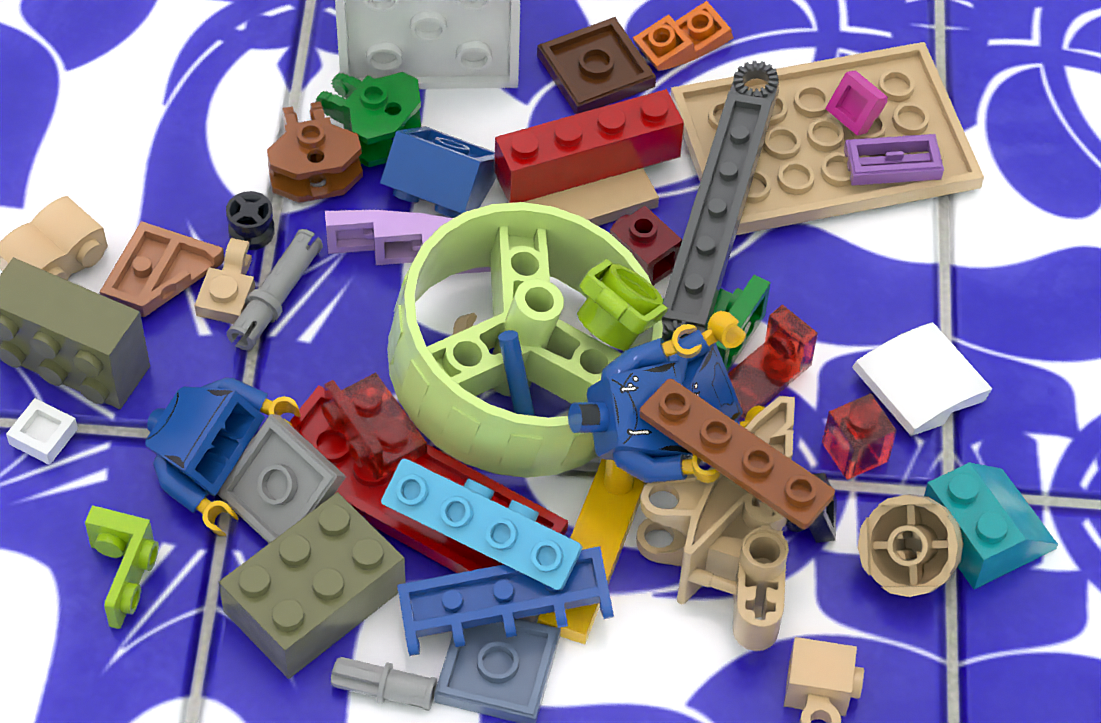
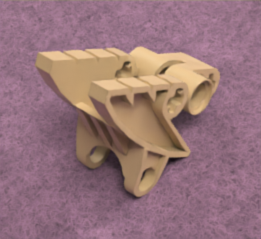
M779 396L760 411L745 428L792 460L795 397ZM721 473L719 478L711 483L701 482L694 474H688L686 480L647 483L643 487L640 499L641 510L647 519L638 527L636 535L637 548L648 560L656 563L681 566L677 602L685 604L701 586L712 587L733 594V634L737 642L744 648L753 651H761L771 647L777 640L784 611L786 560L789 548L783 536L782 528L786 525L787 518ZM658 491H666L676 497L678 504L672 509L657 508L652 505L649 498ZM653 530H666L672 536L673 541L664 548H657L647 543L645 535Z

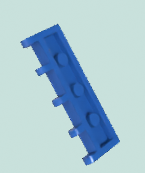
M600 546L581 551L564 588L560 591L505 564L397 585L409 656L420 654L419 637L452 631L456 648L466 646L463 629L504 621L506 637L509 638L517 636L514 619L555 612L558 628L567 627L566 609L600 603V612L604 619L614 618Z

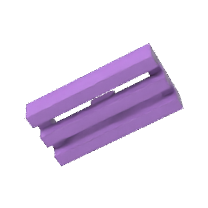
M936 134L850 139L845 141L844 153L845 157H848V171H851V186L942 180L944 167ZM927 151L929 152V153H921V154H906V155H904V153H912V152H927ZM882 154H886V156L861 157V158H859V156L882 155Z

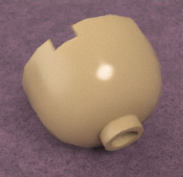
M913 494L888 498L881 502L860 527L858 540L860 560L866 573L872 575L874 580L883 586L881 588L887 592L906 597L933 592L949 581L961 562L963 549L960 526L950 511L930 497Z

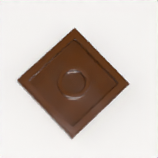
M616 17L537 45L538 58L575 114L609 105L655 87V74Z

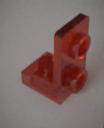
M783 304L769 315L765 342L728 373L743 411L741 417L744 419L751 408L759 405L764 407L812 366L818 333Z

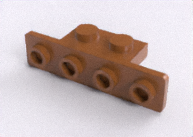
M667 379L640 408V417L801 529H807L834 499V488L674 379Z

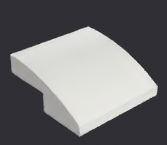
M933 322L887 341L858 359L852 367L911 436L943 426L952 412L984 402L992 390L990 385Z

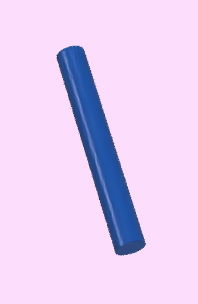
M513 330L504 331L499 334L498 340L514 413L535 416L518 333Z

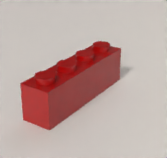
M667 89L497 136L495 137L494 172L509 203L526 202L679 158L681 156L684 121Z

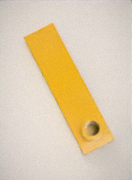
M601 459L570 539L580 543L582 550L600 546L607 583L609 584L639 507L643 487L647 483L618 468L614 460ZM600 603L566 609L568 626L561 627L560 637L586 644L600 608ZM555 612L539 615L537 623L558 628Z

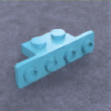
M408 459L400 461L381 499L383 505L558 591L564 588L582 551L580 543L535 522L539 512L512 500L509 507L506 508L492 501L491 499L495 491L467 478L463 487Z

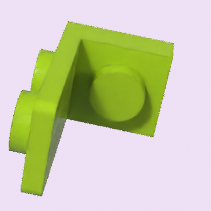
M92 505L85 520L91 548H95L101 554L112 558L124 556L104 603L109 627L120 629L126 614L132 615L138 606L141 595L140 580L145 570L151 571L154 567L159 544L157 541H154L149 519Z

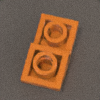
M705 1L676 21L668 14L634 36L633 41L657 71H661L693 61L732 40L733 34L728 24L709 2Z

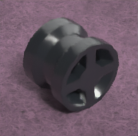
M245 191L236 194L229 200L226 206V216L230 239L235 238L249 241L250 246L248 250H258L269 244L274 237L275 230L272 219V204L268 197L259 192Z

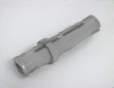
M306 229L298 230L294 236L295 238L259 289H254L245 299V309L233 326H230L226 332L231 343L239 334L243 335L235 345L236 347L247 351L252 350L269 322H274L283 312L282 303L314 257L323 248V243L319 237L314 240L311 246L308 245L314 236L313 232Z

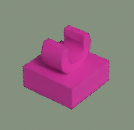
M856 70L849 71L843 76L825 109L856 135L867 134L874 120L879 117L887 104L888 96Z

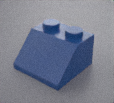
M427 126L398 130L395 133L380 183L394 188L393 195L395 197L418 203L420 198L435 204L434 210L436 212L455 218L464 212L479 208L497 178L494 172L495 151Z

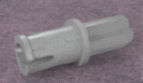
M340 657L336 660L332 669L331 685L336 688L377 697V703L383 704L386 699L430 711L437 686V678L393 669V664L388 662L382 667Z

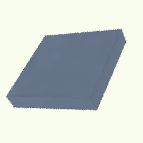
M514 619L517 636L507 638L504 621L463 629L466 646L456 648L452 634L434 693V703L517 723H536L560 640L561 628L523 619Z

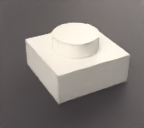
M34 398L6 433L9 445L50 465L78 430L76 418Z

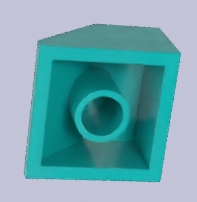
M969 462L927 483L924 496L930 497L946 507L960 526L963 549L958 568L973 589L987 584L1057 549L1058 543L1003 469Z

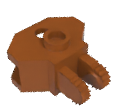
M321 101L310 103L309 114L311 120L298 122L293 106L282 108L285 133L267 149L269 178L273 193L298 203L346 194L363 177V170L359 159L362 151L358 134L331 124L330 117L325 118ZM323 180L326 181V183L321 187H314L310 184L319 183Z

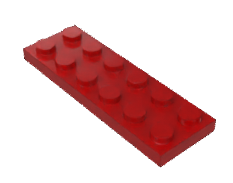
M318 385L299 409L301 417L294 415L289 421L298 433L346 476L335 493L338 492L373 527L455 573L503 565V563L382 504L381 499L402 459H408L463 487L467 478L495 491L491 499L492 501L508 508L511 501L514 500L539 512L535 522L562 535H565L568 531V520Z

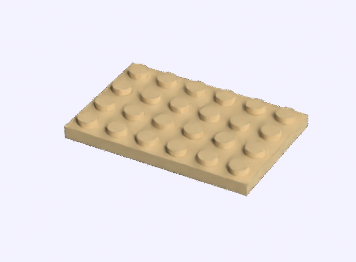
M925 42L776 69L779 77V93L736 235L975 190L982 187L984 175ZM855 70L888 96V102L881 114L874 120L867 134L862 135L853 133L825 109L845 73ZM734 76L671 88L670 96L684 121L683 136L700 182ZM752 79L746 82L744 87L747 86L748 90L752 88L753 92H755V89H758V91H761L762 87L765 89V85L768 83L762 79ZM936 134L944 167L942 180L851 186V171H848V157H845L844 153L846 140ZM927 151V152H912V153H904V155H906V154H921V153H929V152H928V151ZM882 154V155L859 156V158H861V157L886 156V154Z

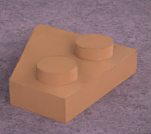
M141 221L99 293L140 311L141 316L146 317L204 277L209 267L216 269L224 261L223 248Z

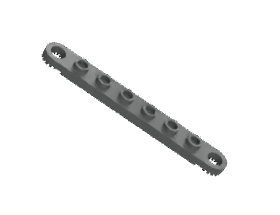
M752 61V64L746 62L744 67H738V71L734 73L732 86L725 101L663 304L668 308V311L662 317V339L664 342L671 340L674 331L685 324L694 325L701 333L708 330V322L714 311L779 93V77L776 69H773L770 63L765 65L764 61H761V63ZM752 79H762L768 83L765 85V89L761 88V91L755 89V92H753L752 88L748 90L747 86L744 87L745 83ZM689 333L682 335L680 338H683V337L689 335Z

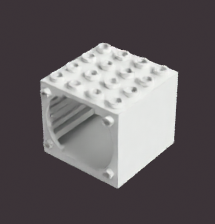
M335 0L340 73L343 72L350 77L353 76L363 81L367 75L376 79L405 72L418 79L419 89L518 88L520 0Z

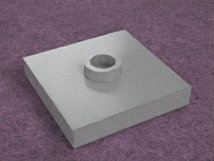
M270 414L235 464L217 495L261 537L270 543L333 496L346 476L280 415Z

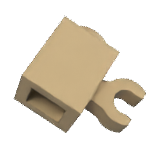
M799 637L794 638L789 660L784 707L803 710L799 723H811L815 719L823 720L826 723H841V716H846L850 698L860 699L864 668L855 666L856 646Z

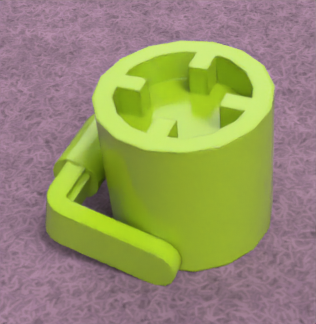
M608 259L590 269L580 284V289L588 298L577 312L578 319L598 339L620 350L629 349L639 334H642L660 321L668 311V308L662 304L661 294L653 285L636 272L622 265L613 264Z

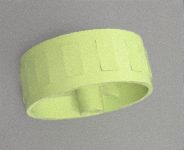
M516 202L491 204L462 213L440 226L422 244L404 277L399 292L387 347L389 375L399 403L413 424L441 450L467 465L494 474L524 478L557 475L585 465L598 456L595 453L593 433L572 432L569 427L568 416L545 418L516 414L490 405L476 396L492 388L504 396H511L498 336L504 331L513 330L518 333L529 388L533 382L571 404L575 402H588V387L600 381L602 370L622 353L559 319L564 307V298L561 291L550 282V277L556 278L575 289L587 299L588 296L580 289V284L590 269L606 259L613 264L629 268L651 284L648 275L633 254L609 232L579 215L559 208ZM491 267L493 317L426 347L416 320V301L430 287L453 274L473 268ZM662 319L642 334H639L630 348L662 338ZM494 347L493 353L490 354L489 350Z

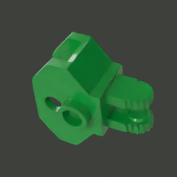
M339 72L331 80L332 88H334L338 95L323 91L315 101H321L326 116H330L332 119L342 123L344 129L358 134L362 154L359 156L360 163L367 167L387 162L393 143L391 138H394L396 131L421 127L419 110L421 108L418 79L405 72L376 79L367 75L363 81Z

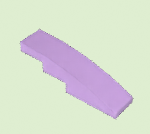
M385 210L325 211L328 254L375 250L376 265L412 263L422 244L440 226L453 218L424 213ZM491 267L473 268L457 274L491 272Z

